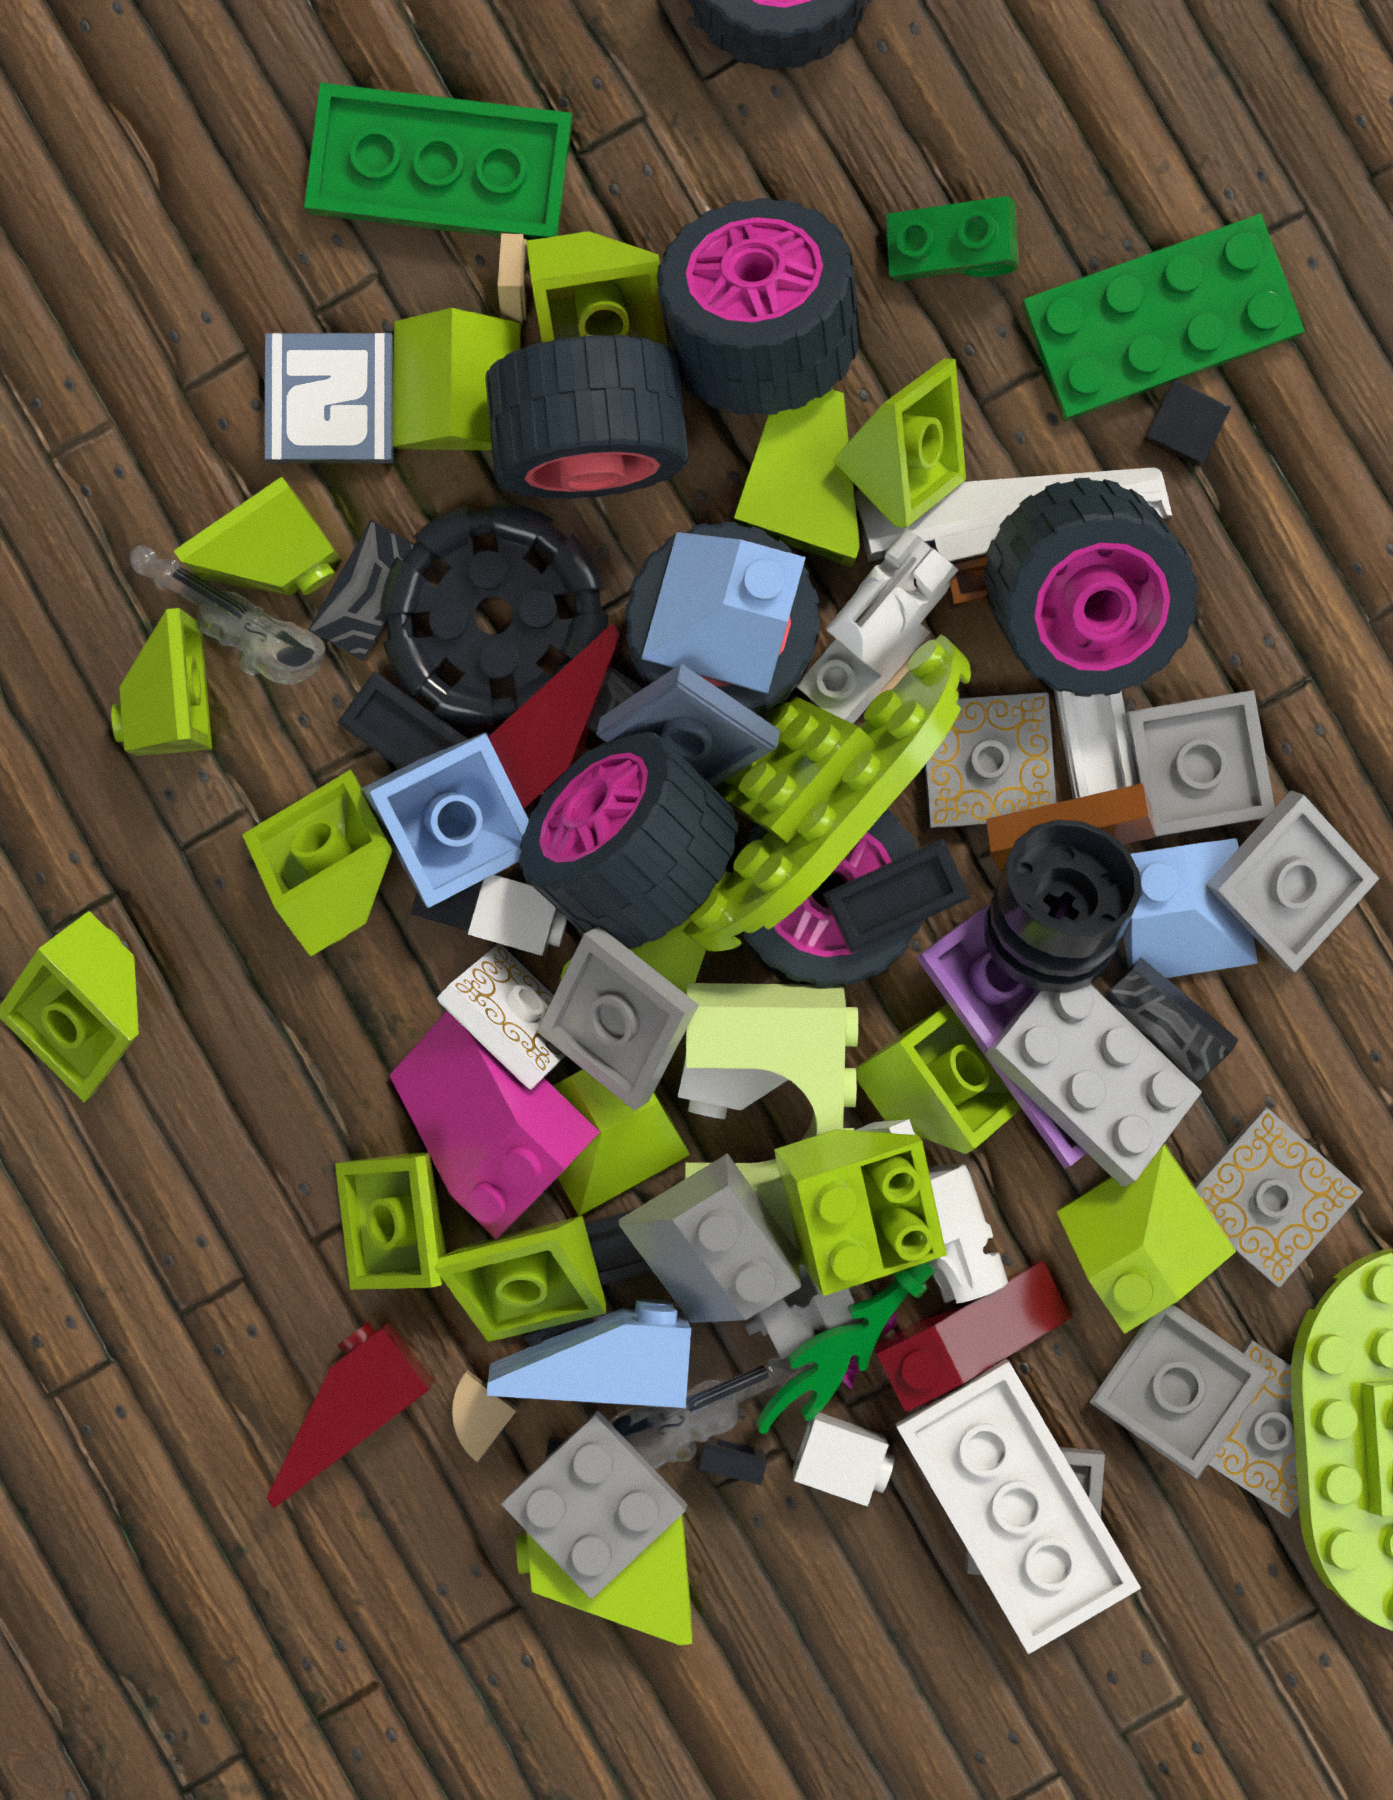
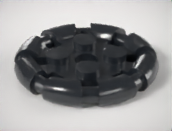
M492 502L491 509L468 511V506H463L451 510L423 526L412 536L416 542L405 558L401 560L396 557L383 587L380 604V617H387L388 641L383 642L387 659L403 687L413 698L420 695L435 706V715L463 727L495 731L496 724H503L608 627L609 614L602 613L600 592L605 590V586L594 559L574 534L568 538L552 526L553 518L540 511L511 503ZM496 534L498 552L485 550L474 554L473 536ZM536 545L553 558L542 574L533 565L525 561ZM436 557L451 568L442 578L437 588L422 576ZM575 596L577 616L558 620L555 598ZM491 600L503 601L512 609V622L508 629L500 634H487L477 625L478 610L484 603ZM429 615V625L433 636L415 638L413 636L411 617ZM551 647L566 657L553 675H550L538 666L546 657ZM447 660L458 670L465 673L452 688L436 676ZM514 677L516 696L493 699L491 680H504Z

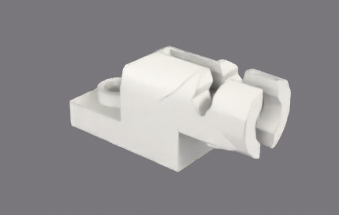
M908 527L886 552L883 563L876 565L859 585L857 592L827 626L826 630L836 639L805 674L800 684L796 686L820 708L854 724L930 634V631L920 623L945 595L950 587L951 579L958 571L956 567L935 549L927 545ZM915 578H916V584H917V586H918L917 588L914 586V579H915Z
M910 1119L873 1122L854 1130L916 1135L913 1132ZM937 1165L928 1168L947 1253L946 1256L929 1262L937 1270L933 1276L940 1287L944 1302L947 1303L956 1299L957 1303H962L989 1295L1008 1284L1000 1254L983 1253V1247L986 1245L988 1238H993L991 1226L985 1221L972 1177L966 1165Z

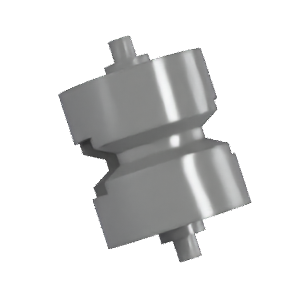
M800 1258L801 1287L754 1315V1320L744 1324L749 1336L759 1331L762 1332L763 1336L769 1334L782 1360L787 1358L806 1341L815 1337L819 1331L825 1332L835 1327L863 1321L862 1318H852L847 1310L850 1304L855 1303L851 1296L857 1292L855 1287L853 1286L823 1297L802 1265Z

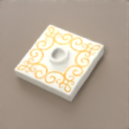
M499 943L451 982L437 997L439 1003L530 1090L566 1056L537 1032L554 995Z

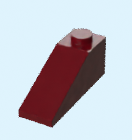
M614 624L607 627L488 737L524 811L529 812L535 805H538L540 798L546 790L581 756L590 732V726L626 639V636Z
M1043 1260L1008 1276V1284L989 1295L962 1303L956 1302L876 1342L874 1350L905 1412L966 1383L1072 1318Z
M390 1321L376 1331L369 1322H366L337 1345L344 1355L330 1367L266 1497L273 1508L429 1391L434 1384L433 1378Z

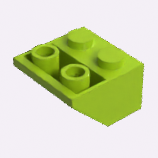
M835 1129L774 1149L800 1261L823 1297L947 1255L923 1142L918 1135Z

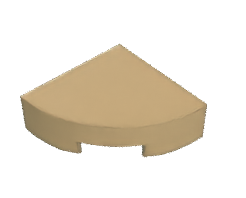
M501 233L498 274L500 319L523 324V320H526L527 293H525L527 239H524L523 234Z
M467 1370L457 1386L453 1400L452 1415L454 1428L461 1445L478 1462L518 1408L504 1397L487 1396V1384Z

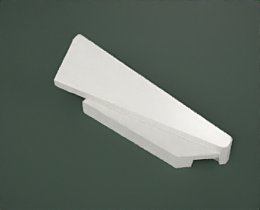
M1153 467L963 482L908 526V528L951 564L988 556L987 551L991 540L995 539L1000 530L999 525L1007 515H1011L1020 506L1019 503L1029 495L1033 496L1045 490L1046 486L1056 482L1065 483L1074 481V478L1088 477L1091 480L1103 481V479L1118 482L1125 489H1133L1142 495L1150 506L1155 508L1162 519L1171 517L1172 512L1162 472ZM857 490L854 493L856 514L867 560L871 562L883 559L889 548L907 528L895 527L861 490Z

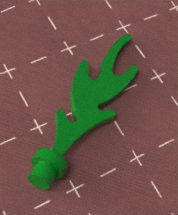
M928 1261L892 1273L896 1280L891 1285L867 1300L848 1306L847 1310L851 1317L854 1319L864 1318L862 1322L829 1329L809 1339L792 1352L787 1360L793 1369L811 1362L814 1363L807 1370L785 1384L765 1406L756 1421L759 1432L761 1434L767 1433L773 1421L790 1403L806 1392L813 1390L810 1398L801 1409L804 1419L811 1421L824 1408L837 1390L848 1369L852 1356L855 1355V1363L859 1370L865 1371L868 1368L876 1341L891 1315L909 1293L919 1298L927 1290L924 1283L937 1271L935 1267Z

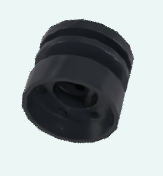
M1050 821L1033 826L1019 837L1007 858L998 881V886L984 917L985 943L995 963L1015 981L1038 991L1067 993L1092 984L1106 972L1141 895L1140 872L1128 849L1107 831L1081 821Z

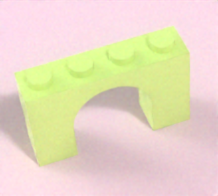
M687 983V996L699 1004L686 1029V1068L761 1069L777 1073L797 1085L813 1107L814 1114L811 1124L801 1140L835 1129L854 1131V1128H843L844 1107H856L857 1090L856 1068H845V1047H857L858 1008L846 1007L844 985L832 984L831 987L815 986V984ZM776 1158L758 1163H735L791 1243L798 1249ZM686 1162L685 1179L711 1163Z

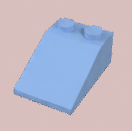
M636 1299L635 1309L620 1308L594 1319V1321L586 1325L575 1327L540 1344L528 1347L491 1363L489 1367L487 1396L686 1408L691 1338L690 1324L683 1312H677L674 1309L673 1301Z

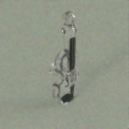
M140 545L131 550L129 555L130 563L136 572L154 578L156 587L161 590L167 587L199 607L196 625L202 633L218 639L224 646L230 645L241 650L238 667L242 672L251 675L261 673L269 680L280 684H295L306 680L320 668L325 645L317 635L296 626L293 622H284L266 614L261 607L252 604L241 594L217 589L181 567L177 561L158 559L156 553L146 546Z
M772 1358L768 1360V1363L722 1382L710 1379L697 1384L687 1390L686 1408L642 1405L618 1413L609 1423L654 1470L668 1461H687L693 1458L697 1452L695 1441L705 1442L713 1435L722 1434L734 1428L738 1421L739 1403L777 1386L781 1389L791 1379L807 1370L814 1362L793 1369L787 1358L783 1360L781 1358Z

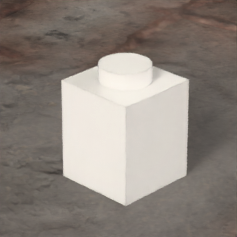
M492 875L483 880L468 935L546 956L549 944L557 947L561 946L568 919L533 886Z
M819 1412L807 1424L792 1468V1474L795 1482L868 1506L873 1490L881 1493L884 1492L892 1472L895 1456L886 1453L889 1444L885 1435Z

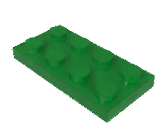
M320 82L304 208L307 214L484 236L501 237V233L523 234L524 239H527V241L559 236L573 123L572 113Z
M1261 213L1027 297L1021 303L1064 422L1171 384L1174 379L1179 381L1296 339L1305 332Z

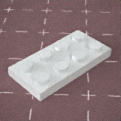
M1007 1358L895 1423L1028 1654L1141 1589Z

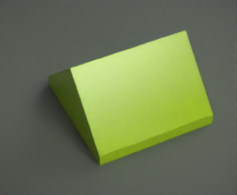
M448 308L394 321L393 448L492 450L485 376L486 372L498 359L504 358L515 350H521V323L456 308Z
M944 358L884 402L832 460L895 527L907 528L966 480L956 359Z
M425 1151L335 1163L350 1290L432 1288L441 1286L444 1281L435 1270L438 1258L446 1255L436 1166L430 1153Z
M583 1216L499 1236L497 1240L491 1238L464 1245L439 1257L435 1266L437 1273L440 1274L442 1280L487 1342L606 1314V1302Z

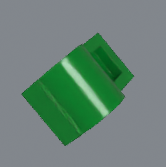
M1010 196L886 214L889 277L897 282L961 273L970 277H994L1010 274L1018 270L1015 201Z

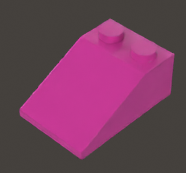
M448 1011L441 1016L389 1075L449 1194L496 1240L600 1133L545 1078L531 1090L525 1087Z

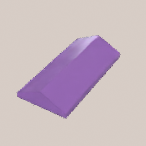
M990 903L950 930L916 957L984 1055L1036 990L1015 981L995 963L985 943L984 917ZM985 1055L1064 1169L1073 1165L1087 1153Z

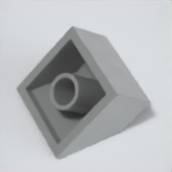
M728 1153L619 1219L621 1229L691 1323L747 1320L801 1287L799 1252Z

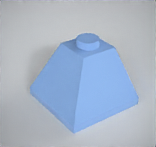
M677 532L642 660L670 668H675L682 663L700 676L768 694L806 557L741 539Z
M486 733L419 759L362 788L394 853L427 908L519 862V855L521 854L520 843L529 820Z
M1237 838L1130 854L1140 872L1141 895L1123 934L1128 969L1140 957L1165 978L1258 963L1253 935L1206 886L1211 878L1239 849Z

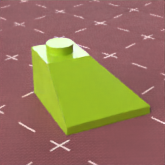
M590 231L526 241L542 343L560 338L583 337L585 335H626L628 337L650 339L653 342H660L668 347L658 294L657 273L658 266L660 265L658 254Z
M283 477L271 483L174 550L179 560L203 580L289 596L299 589L303 595L310 594L319 589L334 577L335 572L331 567L342 561L303 502Z
M180 608L166 609L119 687L121 703L112 705L111 719L116 742H124L125 751L135 756L212 749L202 624Z
M350 769L242 834L275 910L310 957L329 945L339 942L349 933L366 924L393 850L356 776Z
M90 911L38 948L0 1005V1019L83 1102H86L93 1096L139 1034L134 955L122 944L119 937L112 930L106 928Z
M948 1002L887 1043L856 1067L857 1082L885 1121L910 1119L913 1132L919 1137L964 1154L978 1147L1022 1109Z
M584 1069L553 1085L563 1097L600 1131L557 1177L578 1216L583 1215L690 1155L655 1090L649 1102L634 1111Z
M1165 1143L1135 1182L1122 1187L1110 1176L1057 1210L1059 1219L1087 1279L1124 1334L1179 1301L1236 1252L1235 1247Z

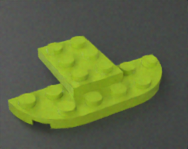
M940 634L936 640L924 643L915 651L907 664L909 671L892 690L889 689L882 692L869 704L864 713L865 722L860 727L797 696L790 703L784 702L768 715L765 720L780 730L777 748L719 783L715 788L731 805L732 809L754 823H758L768 833L762 840L758 839L751 842L740 852L733 865L735 871L718 890H712L705 902L690 914L691 921L682 931L701 948L713 952L733 949L741 945V941L735 935L743 931L753 933L763 926L769 930L791 914L825 881L929 761L945 739L961 710V707L956 704L959 698V693L956 690L959 681L967 684L970 682L971 677L968 659L945 636Z
M1393 1248L1364 1256L1342 1269L1333 1277L1335 1283L1323 1295L1315 1309H1308L1302 1320L1293 1349L1291 1394L1301 1531L1311 1563L1327 1589L1334 1591L1349 1608L1356 1612V1615L1393 1631Z

